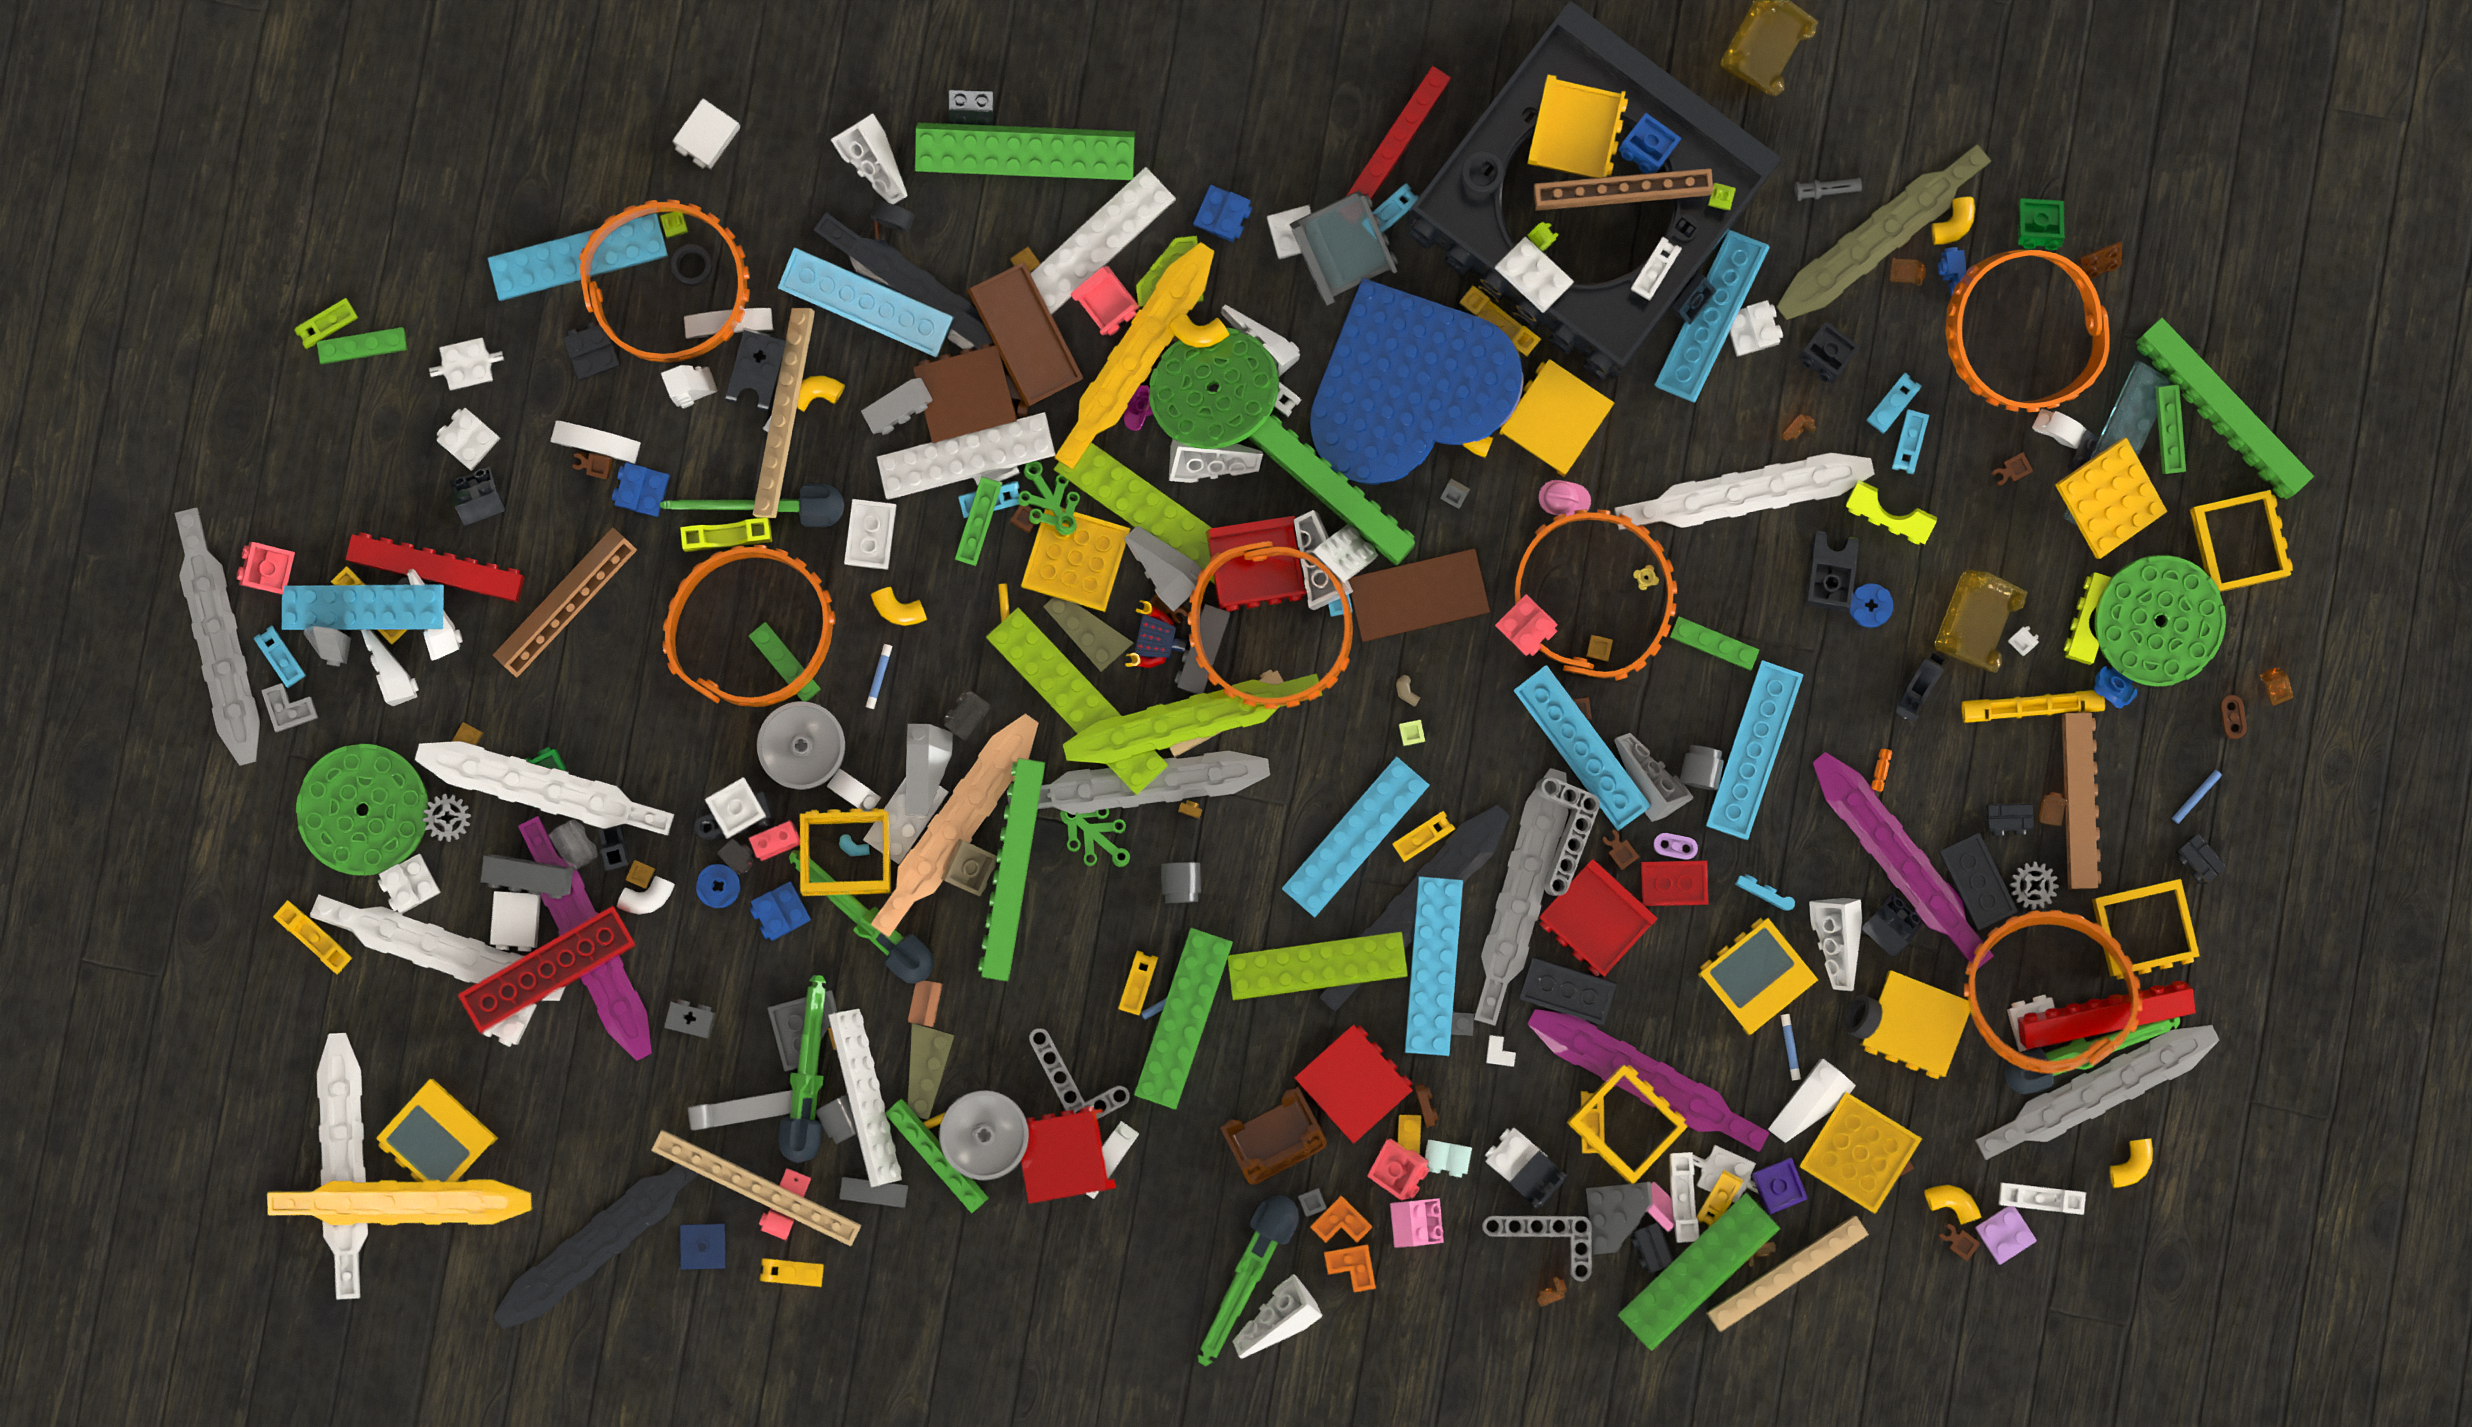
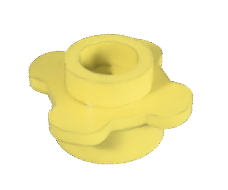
M1647 565L1644 569L1634 572V578L1638 580V587L1641 590H1646L1648 586L1657 585L1659 582V578L1655 576L1654 567L1651 565Z

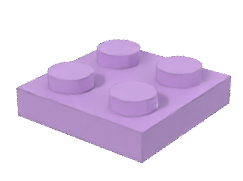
M2014 1206L2005 1207L1975 1227L1999 1265L2037 1241Z

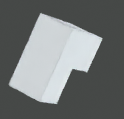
M1490 1035L1486 1063L1514 1067L1516 1053L1502 1051L1504 1037Z

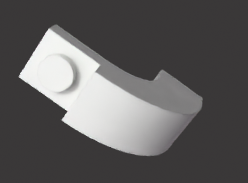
M1122 1121L1102 1147L1108 1178L1139 1135L1138 1132ZM1099 1191L1086 1194L1094 1199Z

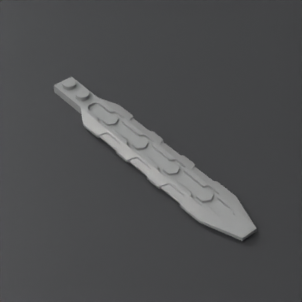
M193 508L177 512L175 516L185 553L179 577L184 597L187 598L193 622L191 626L203 663L201 667L212 700V713L216 729L239 766L256 762L260 718L255 698L252 697L246 673L248 669L236 632L238 628L235 615L231 611L226 591L227 583L223 566L207 549L198 509Z
M1233 751L1205 753L1204 756L1177 759L1176 757L1163 760L1168 764V767L1137 796L1110 768L1068 771L1052 784L1041 786L1038 809L1054 807L1076 815V812L1078 814H1085L1107 808H1130L1146 803L1162 801L1168 803L1182 801L1184 798L1235 794L1270 776L1269 763L1266 758ZM1008 797L1009 805L1011 804V797Z
M1550 768L1543 777H1551L1567 783L1566 773ZM1546 782L1544 789L1548 794L1551 792L1552 786L1549 782ZM1536 788L1527 799L1516 845L1510 855L1507 865L1509 869L1502 893H1499L1495 917L1490 934L1486 937L1481 955L1486 980L1474 1020L1494 1026L1497 1022L1507 984L1524 968L1532 930L1541 910L1540 903L1544 893V882L1568 817V808L1542 798L1537 794ZM1566 790L1564 793V799L1568 802Z
M2212 1025L2170 1030L2150 1040L2148 1044L2128 1054L2124 1053L2110 1060V1063L2088 1074L2084 1073L2072 1079L2070 1083L2050 1093H2044L2026 1102L2014 1121L1975 1141L1985 1160L2025 1140L2047 1142L2065 1133L2067 1129L2089 1118L2093 1119L2105 1113L2107 1109L2127 1099L2131 1100L2145 1093V1090L2167 1079L2171 1080L2191 1070L2219 1041V1038Z

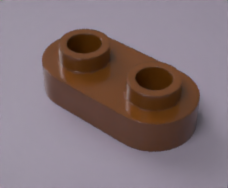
M2227 696L2220 703L2224 733L2231 739H2238L2243 737L2247 731L2243 702L2238 696ZM2228 703H2232L2234 705L2233 711H2230L2227 708ZM2233 724L2238 727L2237 732L2231 730Z
M1423 1083L1415 1085L1425 1125L1427 1128L1435 1126L1434 1121H1437L1438 1117L1435 1107L1431 1108L1429 1100L1432 1099L1429 1086L1424 1087Z

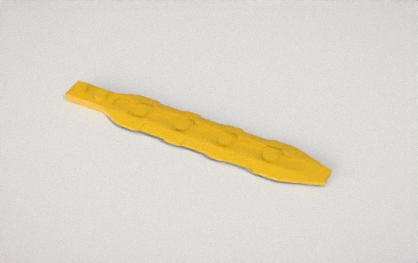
M1200 242L1168 266L1156 284V289L1143 309L1138 311L1131 322V327L1119 345L1114 347L1107 358V363L1081 397L1079 402V420L1054 457L1056 460L1073 470L1095 436L1117 424L1141 382L1146 380L1152 371L1151 367L1165 346H1168L1174 338L1175 334L1170 329L1171 322L1180 315H1187L1205 291L1214 254L1212 249Z
M381 1180L380 1182L329 1181L315 1191L267 1193L268 1215H313L330 1225H353L354 1223H381V1225H397L398 1223L441 1224L442 1222L494 1224L531 1210L530 1192L495 1180H467V1182H441L440 1180H424L423 1182H397L396 1180Z

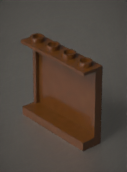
M993 343L982 345L981 349L973 351L972 348L962 350L960 355L954 357L951 354L939 357V361L931 362V360L920 361L918 366L913 367L915 377L922 379L933 399L932 402L927 404L928 408L924 410L933 444L1017 422L1018 417L1014 410L1002 359Z

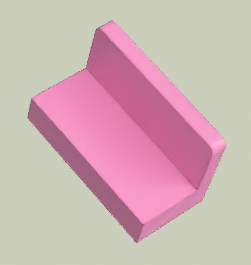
M1652 1182L1653 1205L1647 1212L1668 1232L1674 1226L1671 1198L1655 1182Z

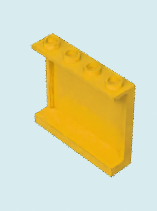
M1548 75L1527 164L1593 179L1606 178L1607 175L1611 176L1614 163L1610 162L1611 154H1616L1618 141L1614 140L1616 133L1621 132L1623 120H1619L1621 111L1625 112L1628 99H1624L1625 92L1622 91L1621 94L1556 80V76Z
M1549 359L1546 364L1542 362L1535 373L1538 376L1535 381L1529 380L1523 389L1526 394L1522 400H1519L1515 411L1507 422L1500 426L1502 429L1499 434L1506 435L1558 470L1557 473L1565 477L1614 405V402Z
M1888 971L1885 978L1886 982L1879 998L1883 1011L1880 1025L1875 1033L1869 1038L1864 1039L1860 1045L1865 1046L1864 1051L1877 1055V1052L1885 1054V1059L1897 1063L1898 1060L1906 1063L1905 1067L1918 1071L1921 1068L1926 1070V1075L1932 1078L1945 1077L1970 1013L1968 1000L1894 971Z

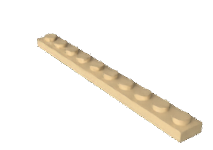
M792 308L753 510V515L756 517L776 518L815 311L811 308Z
M661 1130L652 1151L847 1245L852 1246L861 1227L860 1224L664 1130Z

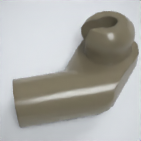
M1402 675L1396 682L1398 696L1415 707L1420 697L1410 691V677Z

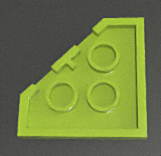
M1197 236L1175 238L1143 279L1139 281L1136 288L1140 308L1145 306L1168 266L1198 244ZM1203 294L1197 302H1203Z

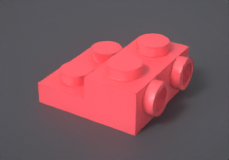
M249 542V545H245L242 551V558L245 559L244 566L239 567L237 572V579L240 580L239 585L284 595V586L288 584L295 552Z
M1527 594L1495 625L1525 656L1529 653L1533 656L1542 647L1539 643L1544 638L1549 640L1557 632L1555 629L1557 624Z
M1387 1139L1368 1177L1402 1201L1410 1197L1413 1198L1419 1190L1417 1183L1427 1175L1429 1169L1426 1166L1429 1161L1415 1151L1406 1150L1392 1139Z

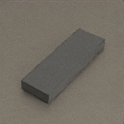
M842 1177L839 1199L905 1208L908 1186L887 1183L871 1187L870 1180Z

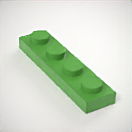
M402 327L318 341L317 347L320 363L326 364L407 350L405 331Z
M2179 385L2155 387L2162 474L2185 472L2186 464Z
M981 476L955 560L976 566L1002 482Z
M1678 617L1670 638L1750 671L1759 653V649L1681 617Z
M766 622L749 635L751 640L788 684L792 683L805 670ZM812 679L796 694L803 702H807L821 689Z

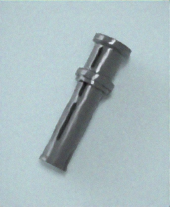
M1861 178L1820 182L1817 179L1809 183L1795 182L1796 201L1812 197L1819 199L1821 195L1862 191ZM1848 185V187L1831 189V187Z

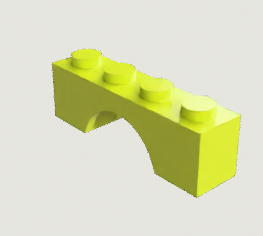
M1860 480L1857 481L1846 502L1849 512L1857 516L1863 514L1869 517L1868 521L1880 526L1882 523L1888 526V530L1894 534L1900 535L1902 533L1907 535V539L1919 545L1920 542L1926 543L1937 522V517L1918 508L1904 516L1891 515L1879 504L1878 489Z
M769 518L748 519L724 525L680 527L682 547L685 552L772 542Z
M2096 572L2091 574L2090 577L2087 576L2083 589H2086L2084 598L2080 597L2077 609L2080 611L2078 617H2074L2070 627L2073 633L2071 639L2067 638L2064 645V651H2067L2066 658L2088 665L2094 663L2099 642L2090 631L2089 618L2111 577Z

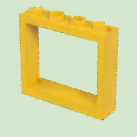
M2271 490L2190 509L2205 573L2212 578L2220 592L2285 578L2291 575L2290 571L2293 569L2292 562L2286 556L2287 542L2285 537L2281 535L2282 521L2280 516L2276 515L2275 507H2277L2275 495L2271 494ZM2263 499L2280 571L2221 584L2204 512Z
M873 808L871 812H863L862 809H850L849 812L841 813V810L832 809L828 810V813H819L817 810H811L806 812V814H800L801 893L803 896L891 893L890 814L888 811ZM883 823V881L810 883L809 824Z
M2181 879L2092 899L2097 924L2111 937L2104 908L2105 905L2175 890L2190 952L2132 965V971H2138L2139 975L2152 972L2151 967L2159 966L2160 970L2173 967L2172 962L2181 961L2182 965L2194 962V957L2200 956ZM2104 948L2110 977L2117 975V979L2124 978L2118 965Z
M1620 1065L1567 1123L1629 1184H1634L1688 1126L1684 1123L1685 1118L1677 1111L1673 1113L1668 1108L1670 1104L1662 1096L1657 1097L1652 1092L1654 1088L1647 1081L1644 1080L1642 1082L1636 1077L1638 1073L1630 1065L1627 1067ZM1623 1075L1676 1126L1634 1172L1581 1121Z

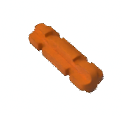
M1882 748L1879 752L1878 757L1880 760L1877 761L1874 773L1875 780L1872 781L1871 788L1875 791L1880 792L1884 788L1885 783L1883 781L1886 780L1890 764L1888 760H1891L1892 755L1891 750Z

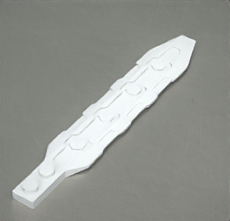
M1827 453L1808 457L1807 460L1783 465L1779 463L1754 471L1725 474L1720 478L1676 484L1656 500L1617 507L1614 510L1617 517H1619V514L1631 518V523L1636 526L1662 521L1684 528L1703 524L1704 521L1728 516L1732 518L1757 510L1786 507L1791 503L1839 496L1853 488L1858 480L1863 482L1874 475L1871 458ZM1618 525L1619 530L1627 529L1625 527Z
M461 741L419 744L415 757L417 762L448 784L493 794L503 800L517 801L541 808V811L555 815L557 813L604 829L626 823L669 835L674 814L633 803L617 786L597 780L594 782L569 775L568 772L534 765L526 762L524 759L503 756Z
M318 895L310 914L312 918L352 931L365 947L385 954L391 953L413 961L414 964L440 970L468 983L470 981L479 983L525 957L487 946L485 942L473 938L467 939L447 932L442 927L430 923L425 924L402 916V913L382 906L358 909ZM565 987L542 1000L560 1001Z
M346 1033L329 1034L317 1071L318 1098H320L321 1119L319 1141L322 1143L323 1168L321 1170V1186L329 1181L366 1182L362 1149L364 1127L363 1123H361V1069ZM323 1221V1237L335 1255L336 1299L360 1298L358 1253L368 1235V1223L330 1225Z

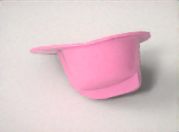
M1552 480L1541 488L1539 502L1541 507L1550 514L1559 516L1565 513L1566 516L1575 514V510H1589L1591 497L1589 492L1581 485L1561 480Z

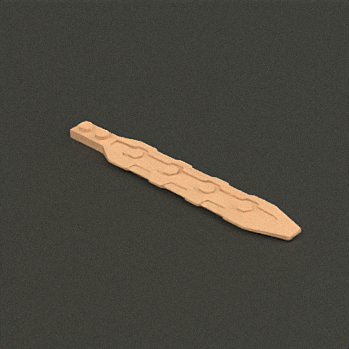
M1024 714L991 737L978 755L979 758L971 770L953 790V795L943 809L929 823L927 831L915 848L909 851L899 865L896 890L875 917L871 926L889 938L912 904L936 891L943 881L941 879L958 840L961 839L967 843L971 842V837L986 816L989 817L997 806V801L1011 781L1015 780V776L1011 775L1013 762H1018V758L1029 759L1038 722Z

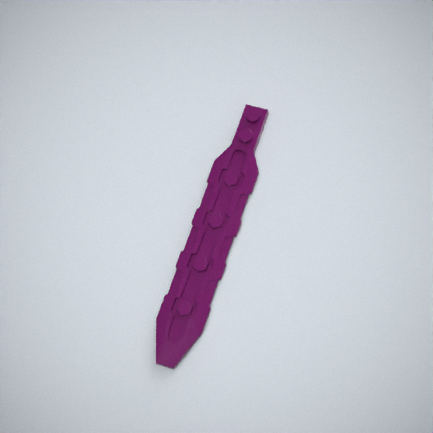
M1826 752L1812 763L1827 803L1839 818L1843 819L1860 839V844L1868 854L1871 853L1887 873L1889 880L1896 888L1902 891L1914 906V911L1920 916L1927 927L1948 935L1969 962H1974L1976 957L1974 954L1975 949L1980 943H1984L1966 922L1962 899L1950 884L1942 879L1930 864V859L1925 853L1918 849L1904 832L1903 826L1875 796V791L1862 775ZM1990 950L1986 953L1978 968L1994 956Z
M539 816L519 825L518 827L535 862L573 868L570 894L562 895L561 899L550 898L548 893L543 892L540 895L558 926L559 935L567 933L598 915L584 889L585 885L576 867L557 855ZM617 956L582 976L581 980L587 986L607 1032L638 1061L652 1054L648 1015L637 991H634L623 969L624 964L620 956Z
M1535 1009L1527 1023L1555 1055L1574 1065L1582 1066L1600 1076L1604 1081L1620 1065H1625L1626 1067L1630 1065L1637 1071L1638 1075L1636 1077L1642 1082L1644 1080L1647 1081L1654 1088L1652 1092L1657 1097L1662 1096L1670 1104L1668 1108L1673 1113L1676 1111L1685 1118L1684 1123L1698 1132L1721 1131L1760 1152L1770 1133L1731 1112L1719 1092L1679 1074L1669 1065L1657 1062L1642 1054L1632 1045L1624 1041L1620 1042L1605 1034L1582 1018L1564 1013ZM1624 1075L1614 1085L1639 1097L1642 1102L1655 1107Z

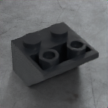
M491 467L479 469L472 474L458 477L449 482L456 510L464 526L505 511L503 499Z
M1892 892L1869 917L1861 929L1894 958L1909 944L1924 922L1917 913Z

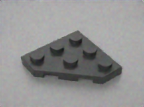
M832 990L825 992L821 1040L831 1024L829 1015L838 1012ZM807 997L768 1008L785 1072L799 1067Z
M1651 1182L1586 1188L1593 1255L1615 1253L1620 1249L1621 1244L1633 1232L1645 1212L1653 1205Z

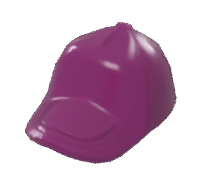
M1147 385L1138 387L1124 411L1125 425L1131 430H1139L1145 418L1153 414L1149 401L1150 387Z

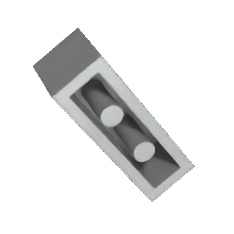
M916 378L909 380L861 412L872 433L882 432L884 435L894 430L893 426L895 424H903L910 420V415L914 412L918 414L928 408L927 404L932 402L933 399L922 379Z

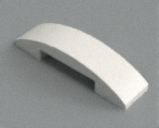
M771 308L744 309V318L733 331L734 333L743 332V328L759 332L773 330ZM732 310L685 316L686 339L715 335L727 322Z
M556 421L551 437V442L611 456L614 459L633 464L636 462L641 444L618 435L562 421Z
M1693 1152L1670 1154L1671 1202L1677 1242H1691L1699 1238L1693 1185Z
M2001 1183L1999 1205L2084 1215L2086 1192Z

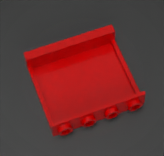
M1290 516L1209 529L1206 531L1210 559L1217 553L1222 554L1236 547L1261 542H1272L1273 547H1288L1297 550L1293 528L1295 517ZM1244 555L1227 561L1213 574L1219 609L1226 608V612L1239 610V606L1247 605V608L1259 607L1262 602H1268L1269 605L1282 603L1281 599L1289 598L1290 602L1303 599L1302 596L1307 594V590L1304 589L1299 558L1293 556H1269L1266 560L1254 562L1253 559L1246 560Z
M1592 859L1572 880L1567 892L1559 895L1540 915L1539 919L1541 922L1539 924L1548 933L1552 930L1557 935L1555 939L1563 947L1568 945L1574 950L1572 955L1580 962L1586 961L1590 965L1588 969L1595 976L1601 975L1605 977L1658 918Z
M1352 1025L1295 1077L1297 1082L1353 1144L1412 1091L1410 1080L1404 1074L1401 1077L1395 1071L1398 1067L1390 1058L1385 1060L1380 1055L1383 1052L1382 1049L1375 1042L1371 1044L1365 1038L1368 1034L1360 1025L1357 1028Z
M1093 1106L1080 1108V1113L1074 1114V1110L1061 1112V1117H1055L1054 1113L1042 1115V1120L1036 1121L1035 1117L1026 1118L1028 1144L1021 1163L1028 1203L1116 1188L1115 1180H1108L1099 1133L1096 1113H1101L1102 1109L1093 1110Z

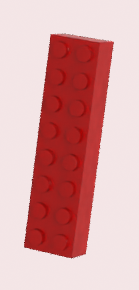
M612 906L463 991L458 996L479 1033L483 1034L636 945L615 908Z

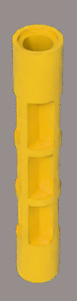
M2095 690L2076 691L2075 693L2058 695L2045 694L2044 696L2023 698L2017 696L2011 699L1962 701V718L1964 723L1991 721V719L2021 718L2022 716L2034 715L2051 716L2057 713H2087L2105 710V698L2103 695L2097 694Z

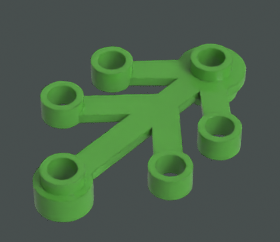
M1038 461L1027 463L1024 474L1028 479L1034 481L1043 498L1031 495L1028 491H1022L1019 494L1018 503L1022 506L1032 504L1051 510L1055 515H1047L1039 509H1033L1029 514L1030 522L1033 524L1044 522L1055 526L1056 530L1062 535L1072 534L1077 527L1073 514L1075 506L1078 505L1080 500L1079 494L1070 492L1067 495V507L1064 513L1060 503L1069 480L1061 474L1058 475L1055 480L1056 488L1053 495L1041 477L1042 465ZM1033 470L1036 474H1032L1029 471ZM1058 480H1064L1065 484H1061ZM1025 496L1028 500L1024 501L1021 497ZM1070 497H1074L1076 501H1071ZM1037 514L1039 518L1036 519L1032 515ZM1066 523L1069 527H1064L1062 524Z
M1108 808L1105 809L1107 813L1104 816L1099 815L1098 810H1096L1095 812L1078 814L1076 812L1074 818L1068 817V811L1061 810V820L1068 825L1069 840L1067 848L1071 852H1076L1080 848V841L1077 839V826L1084 831V863L1087 866H1093L1097 861L1093 840L1112 855V861L1116 866L1124 867L1128 864L1130 860L1129 852L1122 848L1118 849L1100 834V832L1122 833L1126 827L1123 820L1118 819L1113 823L1089 824L1083 819L1090 817L1105 819L1109 814ZM1121 823L1123 829L1117 830L1115 824ZM1076 841L1078 847L1075 849L1071 848L1070 842ZM1123 853L1125 860H1118L1117 855ZM1089 855L1093 856L1094 862H1087L1086 857Z

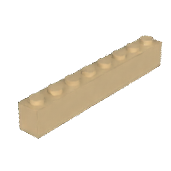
M1852 1216L1706 1313L1717 1330L1721 1332L1866 1237L1868 1233L1857 1216Z

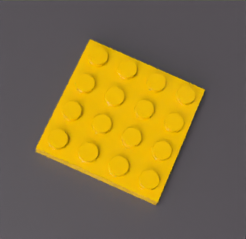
M2121 438L2055 484L2094 556L2098 559L2167 512L2127 438Z
M1045 509L1044 514L1055 516L1051 510ZM1077 512L1073 514L1077 527L1070 535H1062L1056 530L1055 526L1041 522L1021 587L1105 612L1126 546L1124 538L1130 533V528ZM1066 523L1062 524L1064 527H1069Z
M1846 1092L1799 1167L1876 1214L1922 1138Z

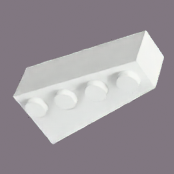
M1312 510L1294 519L1300 551L1308 553L1324 564L1338 579L1346 595L1352 593L1353 590L1349 581L1347 580L1344 583L1313 552L1329 538L1319 514ZM1301 559L1309 608L1316 610L1339 599L1340 595L1328 575L1313 563Z

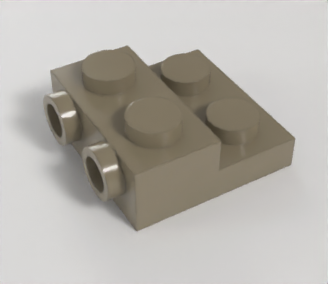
M959 839L941 879L977 896H981V893L987 887V880L991 872L996 867L997 856Z

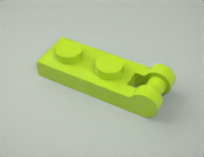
M345 298L299 325L294 330L298 336H301L302 344L307 349L354 321L358 316ZM313 327L316 333L310 336L308 330Z

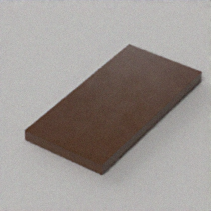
M1025 262L967 290L1026 407L1084 379Z
M1475 549L1351 577L1348 580L1353 590L1351 597L1362 642L1490 613Z

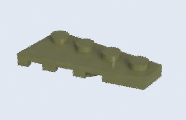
M1054 597L1043 606L1100 672L1105 670L1134 644L1076 603Z
M912 1023L908 1106L917 1117L929 1120L954 1035Z

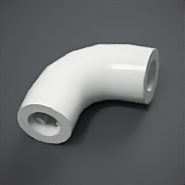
M655 876L651 886L645 892L640 893L625 888L619 898L617 908L635 914L653 912L664 905L671 895L675 884Z

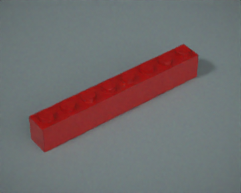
M1432 66L1347 196L1360 190L1364 196L1368 195L1372 201L1450 84L1451 78ZM1358 200L1337 210V215L1354 226L1364 213Z
M359 532L358 536L353 534L351 536L346 556L348 562L408 576L407 573L410 569H414L422 580L519 602L525 579L523 575H520L519 570L507 568V571L498 569V565L486 563L485 566L477 564V560L465 558L464 561L457 560L456 555L445 552L443 556L436 555L435 550L423 547L422 551L414 549V545L403 542L399 546L392 544L393 540L380 537L378 541L371 539L372 535Z
M2175 981L2167 986L2156 985L2144 991L2138 990V998H2142V1010L2137 1011L2135 1018L2139 1020L2138 1025L2195 1013L2193 988L2184 981ZM2129 994L2110 995L2107 999H2091L2083 1004H2068L2065 1008H2049L2041 1013H2026L2023 1017L2017 1018L2020 1043L2026 1049L2124 1029L2130 1018Z

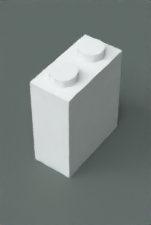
M702 99L674 138L675 150L684 156L687 154L694 158L693 162L699 167L704 168L706 166L711 169L739 130L740 125L712 104Z
M494 891L490 944L496 945V949L509 950V946H518V951L531 952V947L537 948L541 896Z

